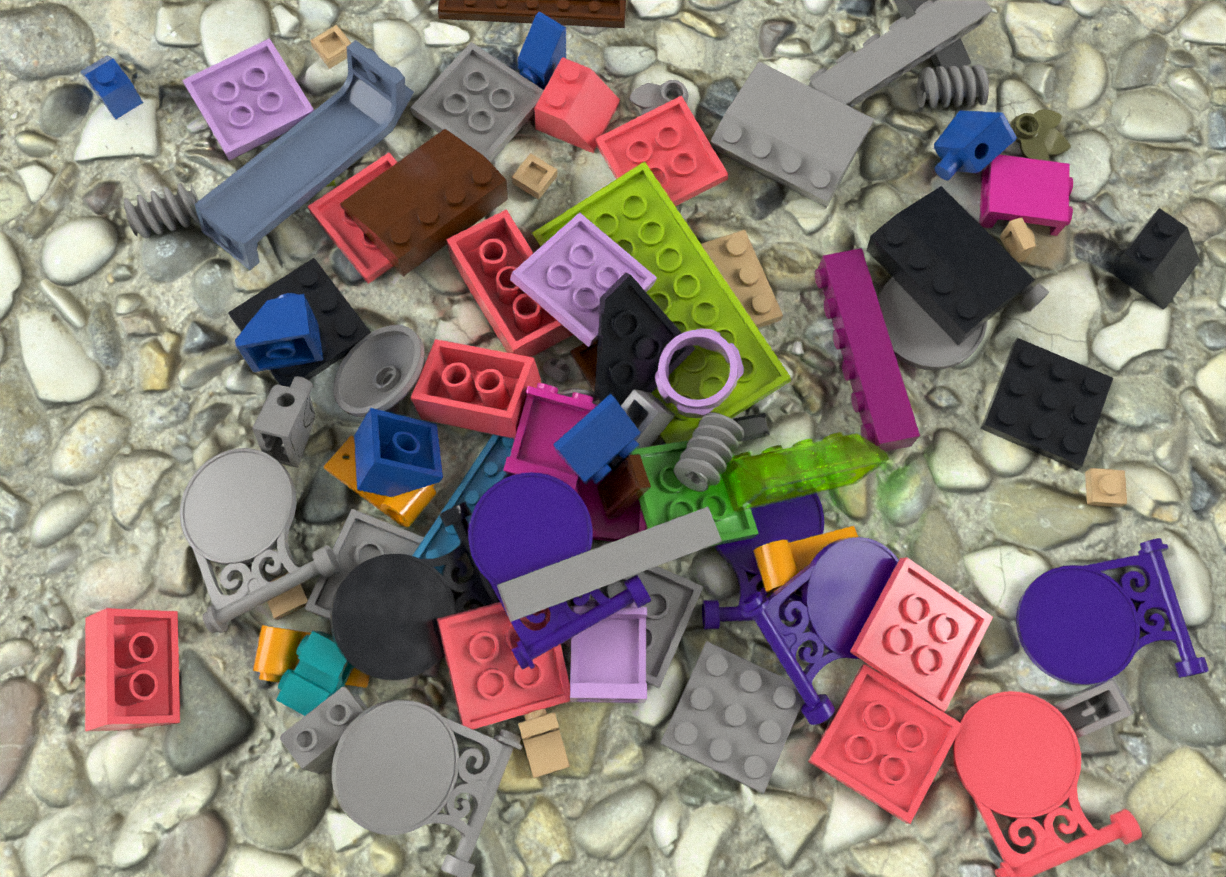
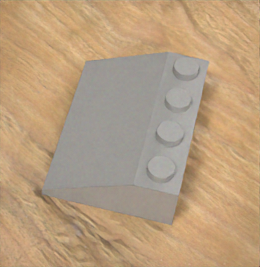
M759 61L725 112L710 143L715 151L827 208L875 119Z

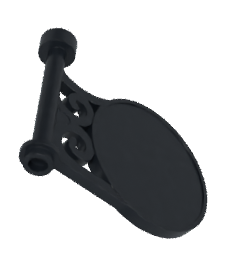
M466 501L439 514L445 527L453 525L460 540L459 545L448 554L434 559H420L406 554L376 556L356 566L340 583L331 604V632L341 655L358 671L384 680H402L417 676L445 657L437 622L438 618L464 612L463 606L469 600H476L483 606L500 602L491 584L479 571L472 558L468 541L469 524L466 520V517L472 515ZM466 552L474 571L469 580L458 584L452 580L451 570L458 568L457 577H464L467 574L466 564L461 560H456ZM444 565L441 574L434 568ZM452 591L463 592L454 600ZM476 604L470 606V610L479 608Z

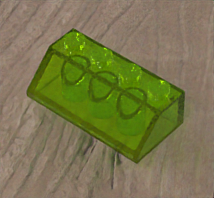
M837 432L824 437L822 441L814 443L812 439L801 440L793 444L791 448L783 449L781 445H776L761 452L762 454L754 456L751 455V452L740 453L732 457L731 463L726 467V471L721 476L735 513L857 484L888 461L889 457L887 452L858 433L843 436L842 432Z

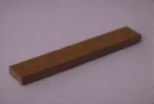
M439 0L438 3L439 19L532 24L535 16L540 11L561 25L625 28L626 0Z

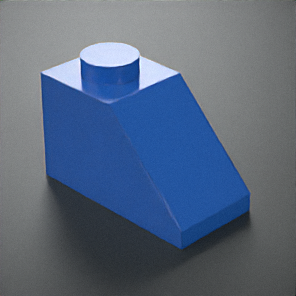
M539 11L534 18L518 56V71L520 75L544 90L561 58H566V27Z
M107 55L80 71L83 78L115 120L143 103L132 82L114 58Z

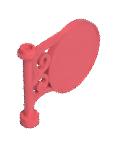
M1000 692L981 699L961 718L960 723H962V726L953 742L954 765L961 783L972 796L1004 861L1000 863V868L995 870L996 877H1033L1117 839H1120L1127 845L1142 838V832L1136 819L1127 809L1110 815L1111 824L1098 830L1087 820L1079 804L1077 794V782L1081 771V751L1077 736L1064 715L1047 701L1023 692ZM1067 800L1069 809L1059 807ZM992 812L1005 817L1017 818L1009 825L1008 829L1009 839L1017 846H1027L1032 840L1030 836L1023 838L1018 836V830L1021 827H1028L1033 831L1035 841L1034 846L1029 852L1019 854L1011 849ZM1046 814L1042 821V826L1038 821L1032 819L1033 817ZM1058 815L1064 816L1068 822L1067 826L1064 823L1058 825L1060 833L1072 834L1079 827L1085 836L1069 843L1064 842L1054 832L1053 821Z

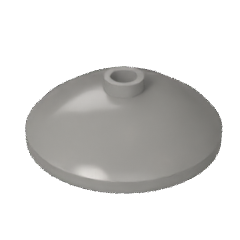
M390 325L377 329L360 340L348 352L337 370L333 393L338 406L349 415L365 417L370 408L387 411L398 404L411 391L420 376L425 354L421 338L409 327Z

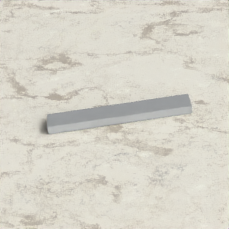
M705 507L501 583L497 587L509 620L512 622L722 542L709 507Z

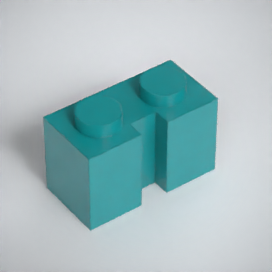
M312 631L310 635H306L302 639L296 651V654L299 656L298 659H300L295 670L288 669L278 684V689L281 691L276 701L304 716L341 687H344L354 669L339 652L333 636L323 631Z

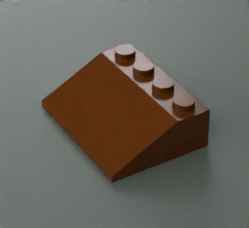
M444 129L345 199L340 205L404 277L446 246V239L470 228L507 201V180L484 155L447 129Z

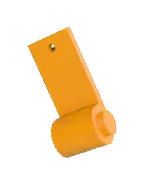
M352 435L324 465L326 471L404 527L409 528L436 495V491L433 488L435 484L394 497L357 490L355 443Z
M855 526L788 543V540L774 541L755 548L753 552L766 593H774L809 565L814 557L828 544L842 538L858 537Z
M262 625L253 671L260 672L259 679L280 682L288 669L295 670L300 661L298 659L299 656L296 654L297 648L302 639L311 633ZM354 668L345 685L367 688L369 676Z

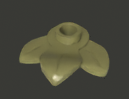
M1041 109L1034 114L1023 113L1012 120L1010 126L1017 136L1015 141L1020 144L1021 153L1025 158L1049 161V156L1063 154L1071 148L1067 139L1056 129L1061 121V114L1052 110Z

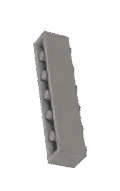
M928 0L918 7L915 11L916 14L909 19H906L904 16L895 21L889 27L890 31L880 36L877 33L863 43L862 49L855 53L850 50L843 54L836 61L837 65L829 70L824 67L815 72L810 77L808 86L852 108L983 24L992 12V9L986 0H937L934 3L932 0Z

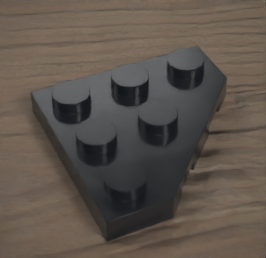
M627 272L600 297L595 397L602 402L611 394L620 406L634 389L652 393L657 388L655 374L658 371L660 356L667 344L676 336L682 334L632 275ZM693 345L685 346L674 352L669 364V375L695 350Z

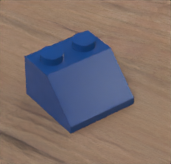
M286 293L280 295L277 299L267 300L235 339L236 348L253 373L323 360L318 322L304 294Z
M610 394L556 441L553 446L557 454L579 476L585 485L591 480L597 484L612 471L609 464L620 455L624 460L639 447V443L636 440L640 437L641 432L617 400Z
M374 408L369 409L354 435L357 490L394 497L439 483L443 478L437 424Z

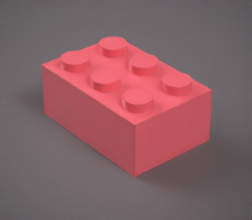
M435 339L412 393L411 400L421 420L515 439L527 397V386L536 388L537 383H541V378L533 357Z

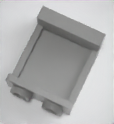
M341 687L281 734L280 740L301 769L321 774L332 765L336 747L346 728L368 707L359 695L353 697L346 687Z

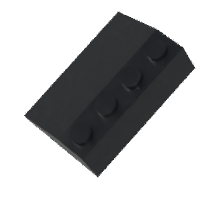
M942 186L897 213L870 236L866 250L958 346L1035 281Z

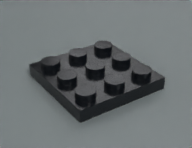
M312 258L228 312L233 322L242 332L267 300L277 299L280 295L286 293L305 295L318 322L323 360L269 370L278 384L286 387L290 386L293 377H303L310 380L345 357L360 340L371 333L315 258Z
M1017 338L1012 344L980 429L1078 470L1084 464L1113 377Z

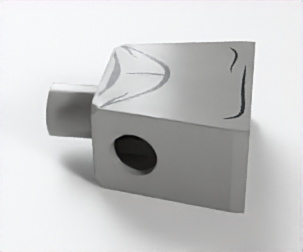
M293 377L289 387L282 385L273 386L252 428L262 452L272 456L281 464L297 468L301 462L315 420V411L310 397L313 384L303 377Z

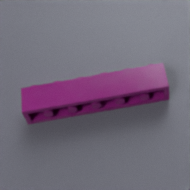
M859 248L823 255L818 269L815 270V281L817 287L823 289L825 315L828 319H832L835 329L833 330V342L836 349L841 350L843 356L842 372L845 380H850L852 386L851 401L854 411L860 413L863 423L861 425L863 442L866 445L869 444L871 454L911 447L920 437V433L863 250Z

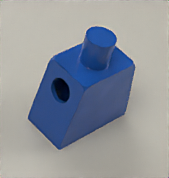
M960 110L934 143V149L941 159L934 168L936 174L943 180L948 181L957 171L978 173L1017 139V136L1004 113Z

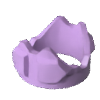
M700 328L684 332L667 344L660 356L655 380L663 400L666 403L672 402L677 407L679 414L689 418H703L731 394L737 385V380L743 375L744 368L739 350L733 343L729 344L721 337L720 333L712 329ZM698 345L707 350L721 353L730 367L729 378L725 386L717 394L701 400L688 399L679 395L673 390L668 379L669 364L674 352L685 346Z

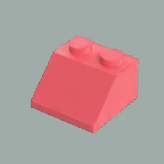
M562 57L534 108L535 129L594 153L597 147L595 138L604 134L620 103V99L592 69Z

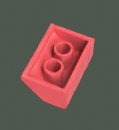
M106 608L86 617L85 732L122 731L180 723L178 611Z

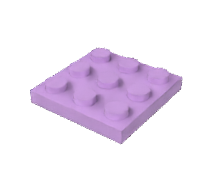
M270 38L182 80L228 160H232L286 133L314 111Z
M579 212L512 272L510 280L586 346L590 347L598 339L600 297L625 272L631 274L646 292L654 285L657 277Z

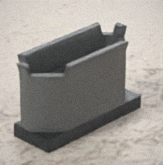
M765 413L733 418L744 430V437L740 441L766 437L765 434L770 435L765 420Z

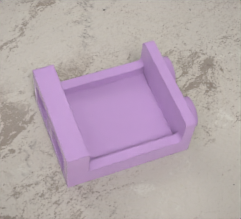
M589 600L584 606H572V611L581 615L599 605L596 600ZM632 603L571 638L570 702H646L647 607L637 608L635 603Z

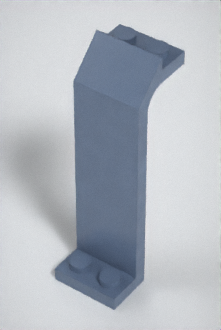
M357 40L346 47L348 75L341 89L195 203L201 231L248 270L253 269L260 263L257 242L389 135L395 128L414 93L405 85V76H403L399 69L391 67L379 58L372 49L366 48Z

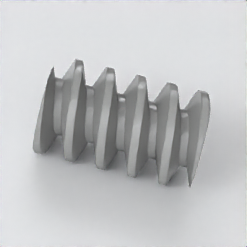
M980 64L973 65L972 68L968 65H963L960 68L949 66L947 69L940 66L934 70L931 67H925L918 77L917 100L921 109L926 99H928L930 108H936L938 99H941L943 108L949 106L951 98H953L955 107L961 106L963 97H965L967 106H973L976 97L980 106L986 105L988 100L989 80L984 67Z
M181 183L177 184L176 195L168 187H164V198L162 199L153 190L151 191V202H147L139 194L137 195V206H133L128 198L124 199L125 213L135 236L139 233L143 238H149L151 228L156 234H163L164 224L169 230L174 231L177 229V220L183 227H188L190 225V216L196 223H199L195 203L199 200L192 184L191 191H187Z
M715 412L707 413L699 421L698 428L694 430L693 436L688 441L686 449L682 452L680 460L674 466L676 478L682 484L697 492L708 490V485H717L721 478L719 474L726 471V463L731 461L732 452L737 450L738 441L744 437L743 428L736 421Z

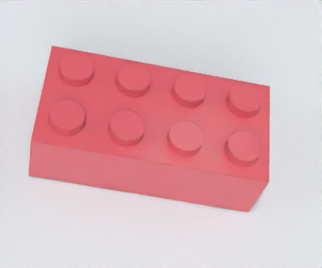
M507 209L446 239L450 259L507 353L532 357L574 335L510 280L512 272L533 254V251Z

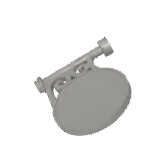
M893 277L886 283L878 297L895 356L910 366L924 370H942L954 367L969 358L985 336L988 321L958 346ZM1040 283L1035 287L1029 285L1020 293L1024 297L1020 303L1028 311H1032L1048 295L1049 291Z
M237 448L212 457L195 472L182 496L180 506L182 531L189 545L193 548L213 604L203 614L204 624L211 633L227 631L228 621L320 573L327 579L341 571L340 563L328 545L313 552V561L302 567L297 566L291 556L288 544L289 528L296 510L295 486L286 468L275 458L260 450ZM276 546H277L278 552L273 551V549H274ZM273 559L275 561L274 566L269 564L265 566L267 573L279 575L284 567L289 573L273 582H269L263 575V565L267 560ZM210 560L227 565L221 572L220 583L223 587L232 591L238 590L236 593L229 596L223 594L219 588ZM251 562H252V567H251V568H250L248 565H245V564H247V563H251ZM235 573H242L243 582L238 579L231 581V577Z
M404 699L384 701L371 706L359 714L342 734L332 763V783L335 796L342 810L352 821L374 833L383 835L405 834L423 825L433 823L452 826L460 832L461 841L455 856L446 855L441 870L457 877H471L476 865L469 862L512 751L513 749L521 750L523 747L520 744L522 737L501 729L499 735H494V738H491L441 716L437 711L425 704ZM454 733L471 739L483 747L485 761L481 768L480 766L483 763L482 753L473 747H465L458 752ZM470 756H472L470 767L480 768L473 773H469L466 769V761ZM457 777L464 782L456 783ZM460 793H468L474 801V808L467 824L459 818H463L470 811L469 801L458 798L459 808H454L455 797ZM442 808H444V811L446 812V814H445V813H439V812L441 811Z

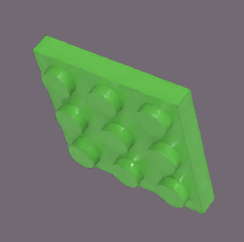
M688 441L638 448L630 454H640L651 488L639 498L647 529L709 507L722 542L711 546L752 539L759 534L733 455L731 461L726 463V471L719 474L721 476L720 482L717 485H708V490L704 492H697L682 484L674 474V466L680 460Z

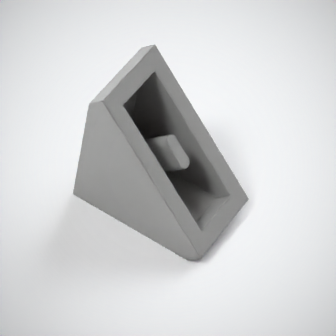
M1114 678L1091 685L1053 705L1068 720L1077 738L1134 714Z

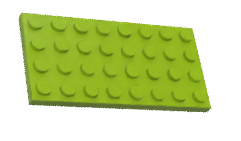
M645 161L532 232L541 247L580 212L657 277L654 285L646 293L681 333L700 328L712 329L720 333L721 337L729 344L733 343L739 350L742 360L743 375L737 380V385L731 394L711 412L719 413L732 419L791 382L790 375ZM693 345L695 350L668 376L673 390L679 395L688 399L701 400L717 394L725 386L729 378L730 367L721 353ZM657 387L652 394L675 414V417L662 431L660 436L666 444L690 440L702 418H689L679 414L677 407L672 402L666 403L663 400Z

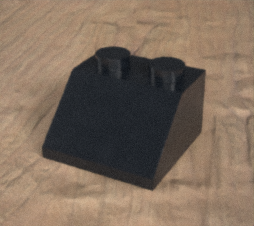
M1159 208L1140 228L1108 272L1164 310L1196 268L1200 259L1188 227Z

